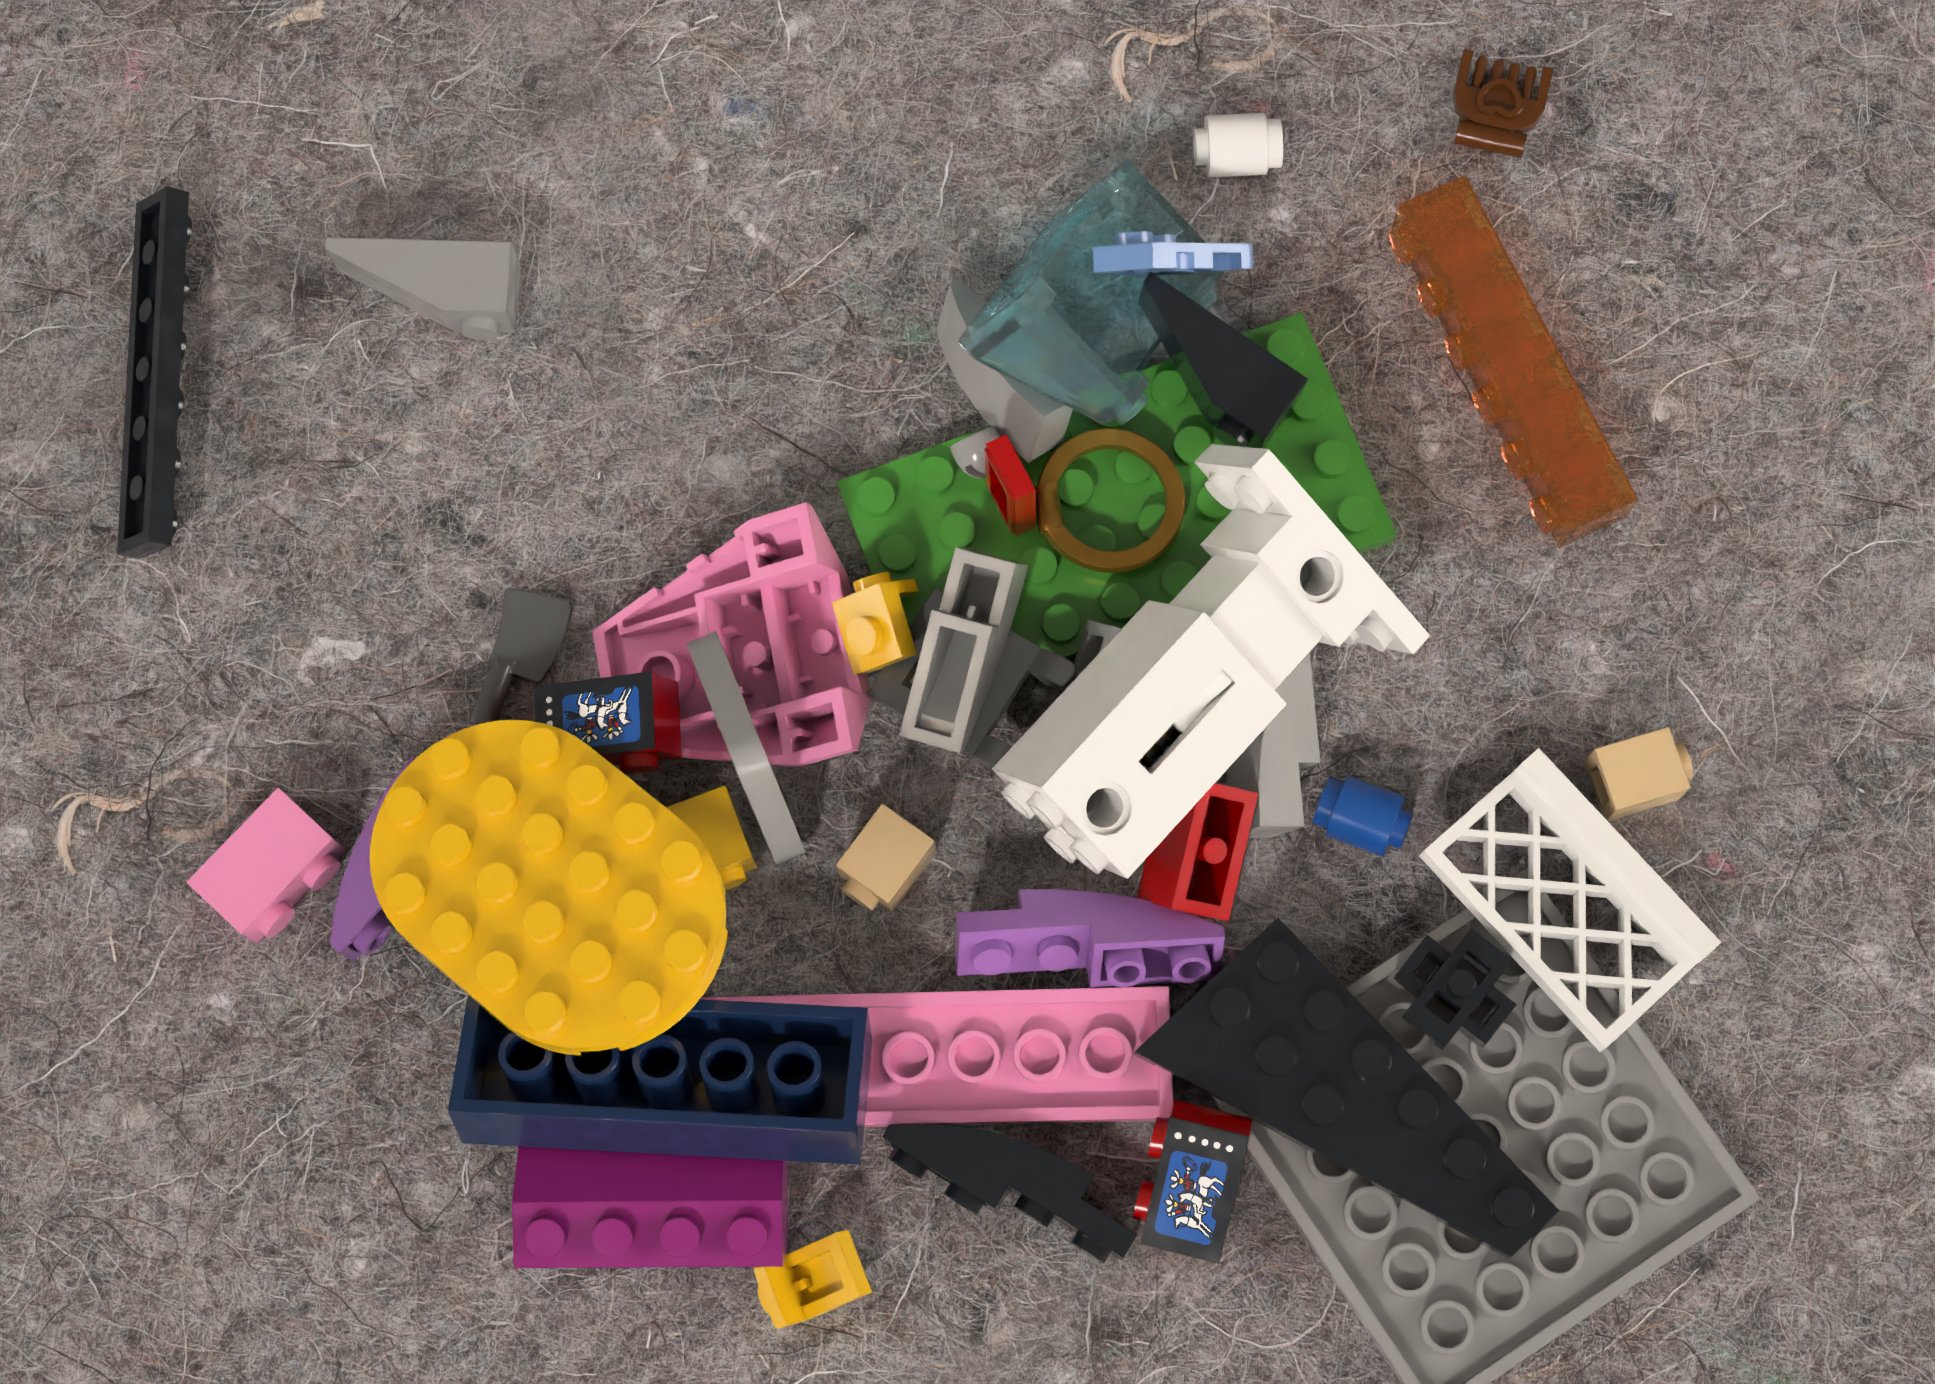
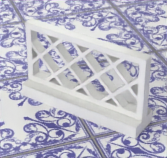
M1539 748L1419 855L1599 1052L1615 1041L1689 970L1707 957L1721 943ZM1508 794L1528 813V834L1495 831V805ZM1483 817V830L1469 829ZM1540 827L1548 836L1540 835ZM1456 840L1483 843V875L1461 873L1442 852ZM1495 844L1528 847V879L1495 876ZM1540 848L1562 850L1573 862V883L1540 880ZM1586 877H1587L1594 885H1592V884H1586ZM1474 886L1483 887V896L1474 888ZM1495 888L1528 891V924L1506 922L1495 910ZM1540 892L1573 895V928L1541 925ZM1586 896L1607 898L1618 910V932L1586 929ZM1631 925H1632L1639 933H1631ZM1519 935L1528 936V945ZM1541 937L1573 940V973L1554 972L1548 968L1541 960ZM1586 941L1618 944L1619 977L1586 974ZM1631 945L1653 947L1671 968L1658 980L1632 978ZM1564 984L1573 985V993ZM1586 986L1619 989V1017L1606 1029L1587 1010ZM1632 990L1645 991L1632 1004Z

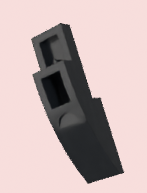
M936 1124L890 1125L882 1136L884 1142L894 1148L888 1156L890 1161L919 1179H922L927 1170L949 1183L943 1194L975 1215L979 1213L983 1205L996 1213L1008 1192L1011 1191L1019 1196L1014 1205L1017 1210L1048 1228L1053 1218L1076 1232L1070 1243L1103 1264L1110 1254L1122 1261L1137 1237L1136 1233L1082 1200L1093 1182L1094 1175L1060 1156L1029 1143L993 1132Z

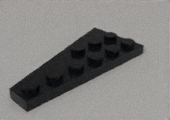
M1279 918L1274 920L1134 1051L1135 1056L1183 1079L1188 1085L1207 1095L1210 1094L1247 1114L1254 1121L1335 1165L1350 1170L1372 1182L1379 1189L1407 1201L1434 1216L1436 1220L1506 1258H1510L1518 1252L1560 1211Z

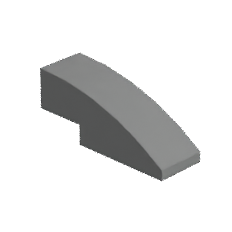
M956 280L950 283L936 329L944 356L958 384L975 409L990 426L996 427L1000 437L1006 434L1015 451L1029 463L1062 443L1077 397L1042 370L1047 350L961 281Z
M955 547L939 610H931L899 736L956 753L964 752L1003 653L1029 565L968 548Z
M1310 652L1275 689L1278 695L1287 703L1286 706L1227 769V786L1259 793L1249 838H1272L1305 827L1299 771L1321 763Z

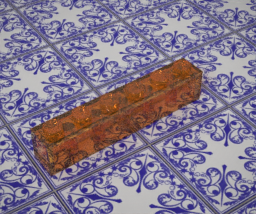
M1466 175L1399 204L1392 230L1389 231L1393 251L1403 265L1410 263L1420 282L1417 284V293L1425 312L1431 318L1438 316L1448 335L1445 337L1444 342L1451 362L1458 371H1467L1476 389L1473 391V401L1481 419L1487 425L1494 423L1504 442L1501 446V453L1508 471L1515 479L1523 478L1533 497L1529 505L1539 529L1544 534L1551 532L1558 547L1561 548L1627 518L1638 498Z

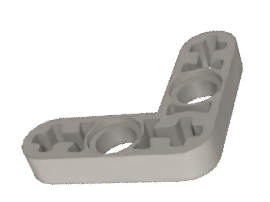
M715 631L687 642L688 650L775 864L778 865L805 854L806 851L717 632Z

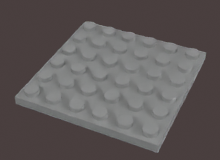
M1528 868L1513 878L1528 879ZM1496 888L1495 910L1506 922L1528 924V891ZM1540 892L1541 925L1570 927L1548 895ZM1466 908L1347 986L1346 989L1560 1211L1512 1257L1506 1258L1436 1220L1429 1213L1397 1196L1390 1195L1374 1186L1372 1182L1342 1166L1335 1165L1252 1120L1246 1149L1402 1384L1491 1383L1761 1199L1636 1021L1606 1049L1599 1052ZM1472 928L1512 959V962L1493 986L1517 1005L1484 1047L1475 1044L1460 1031H1457L1442 1050L1433 1043L1434 1041L1413 1024H1408L1401 1018L1416 997L1397 983L1394 976L1426 935L1452 953ZM1519 935L1528 945V936ZM1541 937V960L1551 971L1573 973V940ZM1586 951V974L1604 976ZM1464 955V958L1484 974L1488 973L1487 969L1469 955ZM1428 957L1421 964V966L1414 973V975H1416L1418 971L1422 968V966L1426 963V961L1429 959ZM1439 965L1434 969V971L1431 973V975L1427 978V980L1424 983H1427V981L1431 978L1434 972L1438 969ZM1564 984L1573 993V985ZM1586 986L1587 1010L1606 1029L1619 1017V996L1613 988ZM1435 992L1439 997H1441L1443 1000H1445L1448 1004H1450L1452 1007H1454V1008L1458 1011V1009H1457L1455 1006H1453V1005H1452L1451 1003H1449L1446 999H1444V998H1443L1442 996H1440L1437 992ZM1482 1000V1002L1479 1004V1006L1475 1009V1011L1472 1013V1015H1471L1469 1018H1471V1017L1473 1016V1014H1474V1013L1476 1012V1010L1480 1007V1005L1483 1003L1484 1000ZM1492 1008L1489 1014L1482 1021V1023L1480 1024L1481 1027L1492 1014V1012L1495 1010L1494 1008ZM1210 1095L1220 1111L1248 1117L1247 1114Z

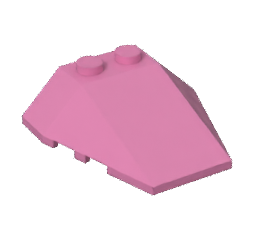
M807 502L748 520L733 531L735 537L708 556L700 554L686 564L687 571L661 589L652 588L592 631L600 678L652 671L678 682L682 758L733 762L686 644L715 631L721 641L770 765L801 767L858 751L871 698L866 694L870 686L867 674L853 675L832 606V602L852 594L849 576L814 508Z

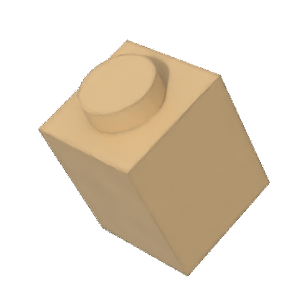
M1669 727L1596 748L1584 761L1602 816L1607 821L1678 801L1691 788L1688 780L1693 778V767L1689 753L1682 742H1674Z
M882 803L836 864L839 876L846 881L840 889L853 901L870 912L879 904L885 910L892 913L937 853L935 840Z

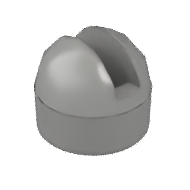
M991 426L960 440L949 448L957 465L965 474L974 479L986 478L984 456L986 443L1000 436L996 427Z

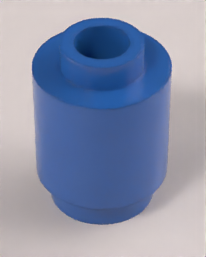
M1330 776L1322 792L1312 824L1327 829L1325 834L1327 837L1384 857L1389 846L1401 849L1414 813L1403 810L1406 799L1403 795L1351 776H1347L1345 781Z

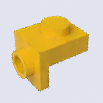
M889 572L867 576L853 582L855 593L832 602L854 676L871 673L917 655L901 603V598L919 591L915 578L892 581Z
M849 1230L836 1232L787 1254L783 1267L753 1268L758 1282L757 1292L759 1301L766 1313L770 1315L773 1325L777 1329L808 1321L872 1293Z

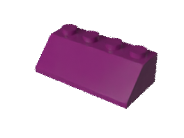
M518 1146L512 1197L514 1268L783 1267L789 1247L787 1161Z

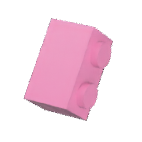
M277 788L186 883L240 934L258 944L264 936L272 938L288 925L295 914V909L292 907L310 888L316 891L334 877L341 865L338 859L347 850L280 788Z

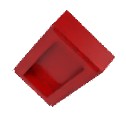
M1005 434L986 443V448L984 449L986 487L1011 534H1015L1017 537L1036 527V489L1013 445Z

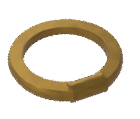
M1116 428L1094 429L1068 439L1049 456L1040 472L1037 485L1034 486L1036 489V514L1040 535L1046 536L1051 545L1066 559L1092 571L1119 573L1131 571L1151 563L1172 544L1184 519L1185 491L1175 464L1154 442L1128 430ZM1104 449L1125 451L1142 459L1157 474L1165 493V514L1156 532L1142 544L1123 551L1098 550L1077 540L1064 526L1057 483L1066 468L1076 459L1087 453Z

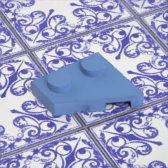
M1148 231L1116 233L1115 245L1093 247L1094 273L1147 277L1150 272L1157 276L1253 269L1252 243H1177L1176 235H1153V232Z

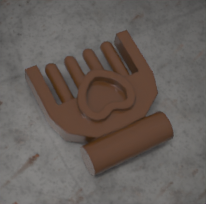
M1464 49L1453 93L1455 113L1463 120H1459L1454 144L1522 158L1527 134H1524V132L1534 129L1543 115L1554 68L1544 66L1536 100H1531L1537 73L1535 67L1530 66L1526 69L1520 94L1516 87L1520 65L1518 63L1511 64L1507 79L1501 78L1504 63L1502 60L1497 59L1493 63L1489 82L1482 87L1487 58L1479 56L1476 61L1471 86H1467L1466 83L1474 51Z

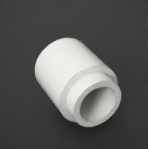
M1265 113L1206 115L1204 128L1193 130L1195 166L1205 165L1208 178L1267 175L1268 168H1282L1283 131L1281 119H1266Z

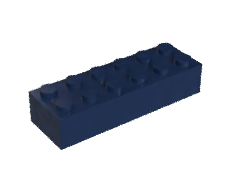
M468 995L448 1113L461 1142L466 1144L861 1165L873 1043L868 1008L700 999L680 1021L650 1041L624 1051H620L617 1047L601 1051L581 1052V1056L549 1051L520 1038Z

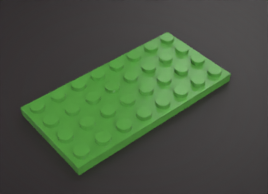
M1300 312L1242 333L1308 378L1299 400L1263 449H1269L1359 554L1393 542L1397 533L1303 313ZM1172 360L1075 394L1077 399L1062 443L1080 433L1094 429L1116 428L1128 430L1154 442L1175 464L1185 491L1184 519L1176 538L1168 549L1154 561L1143 567L1126 572L1103 573L1078 566L1062 556L1051 545L1046 536L1040 535L1037 514L1035 528L1017 537L1015 534H1011L986 487V478L974 479L965 474L957 465L949 448L960 440L991 426L837 481L838 490L870 574L889 572L892 581L914 578L916 580L919 591L901 598L909 627L934 589L937 588L944 592L955 547L968 548L1029 565L1010 630L1035 645L1056 653L1069 661L1076 658L1087 620L1122 629L1148 600L1170 604L1212 558L1200 544L1232 511L1220 504L1205 487L1208 477L1194 463L1211 444H1225L1214 435L1212 431L1214 426L1203 417ZM1061 444L1029 463L1017 453L1033 486L1037 485L1040 472L1047 459ZM1104 449L1087 453L1072 462L1063 472L1057 483L1064 526L1077 540L1098 550L1123 551L1134 548L1148 540L1159 528L1164 518L1166 501L1160 479L1146 462L1125 451Z

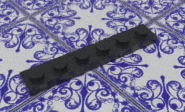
M169 186L136 203L117 554L138 559L172 546V538L178 524L177 511L173 506L175 478L181 463L180 452L176 446L178 419L184 403L183 393L179 389L180 365L187 344L186 335L182 331L183 305L189 292V277L185 273L186 245L192 233V220L188 216L189 192Z

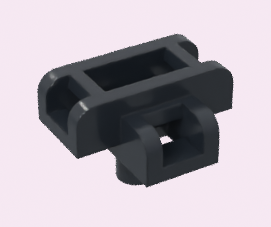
M1472 928L1452 953L1426 935L1394 976L1397 983L1416 997L1401 1018L1408 1024H1413L1434 1041L1433 1043L1442 1050L1457 1031H1460L1475 1044L1484 1047L1517 1005L1493 986L1512 962V959ZM1464 955H1469L1472 959H1474L1485 969H1487L1488 973L1484 974L1477 967H1475L1468 960H1466L1464 958ZM1428 957L1429 959L1426 961V963L1422 966L1418 973L1414 975V973L1418 970L1421 964ZM1439 965L1438 969L1434 972V974L1427 981V983H1424L1427 980V978L1431 975V973L1434 971V969ZM1435 992H1437L1440 996H1442V997H1443L1444 999H1446L1449 1003H1451L1453 1006H1455V1007L1458 1009V1011H1457L1454 1007H1452L1450 1004H1448L1445 1000H1443L1441 997H1439ZM1482 1000H1484L1483 1003L1480 1005V1007H1479V1008L1476 1010V1012L1473 1014V1016H1472L1471 1018H1469V1017L1472 1015V1013L1475 1011V1009L1479 1006V1004L1482 1002ZM1492 1008H1494L1495 1010L1492 1012V1014L1481 1027L1480 1024L1482 1023V1021L1489 1014Z

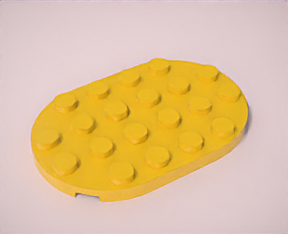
M499 720L464 728L436 742L413 760L396 779L379 809L370 843V873L377 899L386 917L403 938L504 1026L531 1044L549 1051L581 1056V1052L601 1051L617 1047L620 1051L636 1047L654 1039L680 1021L696 1005L714 979L723 957L728 935L726 929V890L717 865L704 843L685 822L576 736L548 724L527 720Z

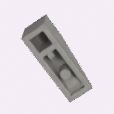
M326 237L325 250L339 272L454 332H461L463 336L475 340L495 339L498 337V333H516L521 263L511 242Z

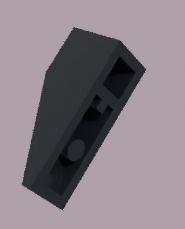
M1150 272L1143 282L1139 303L1203 417L1214 426L1212 429L1214 435L1225 445L1263 449L1299 400L1308 378Z

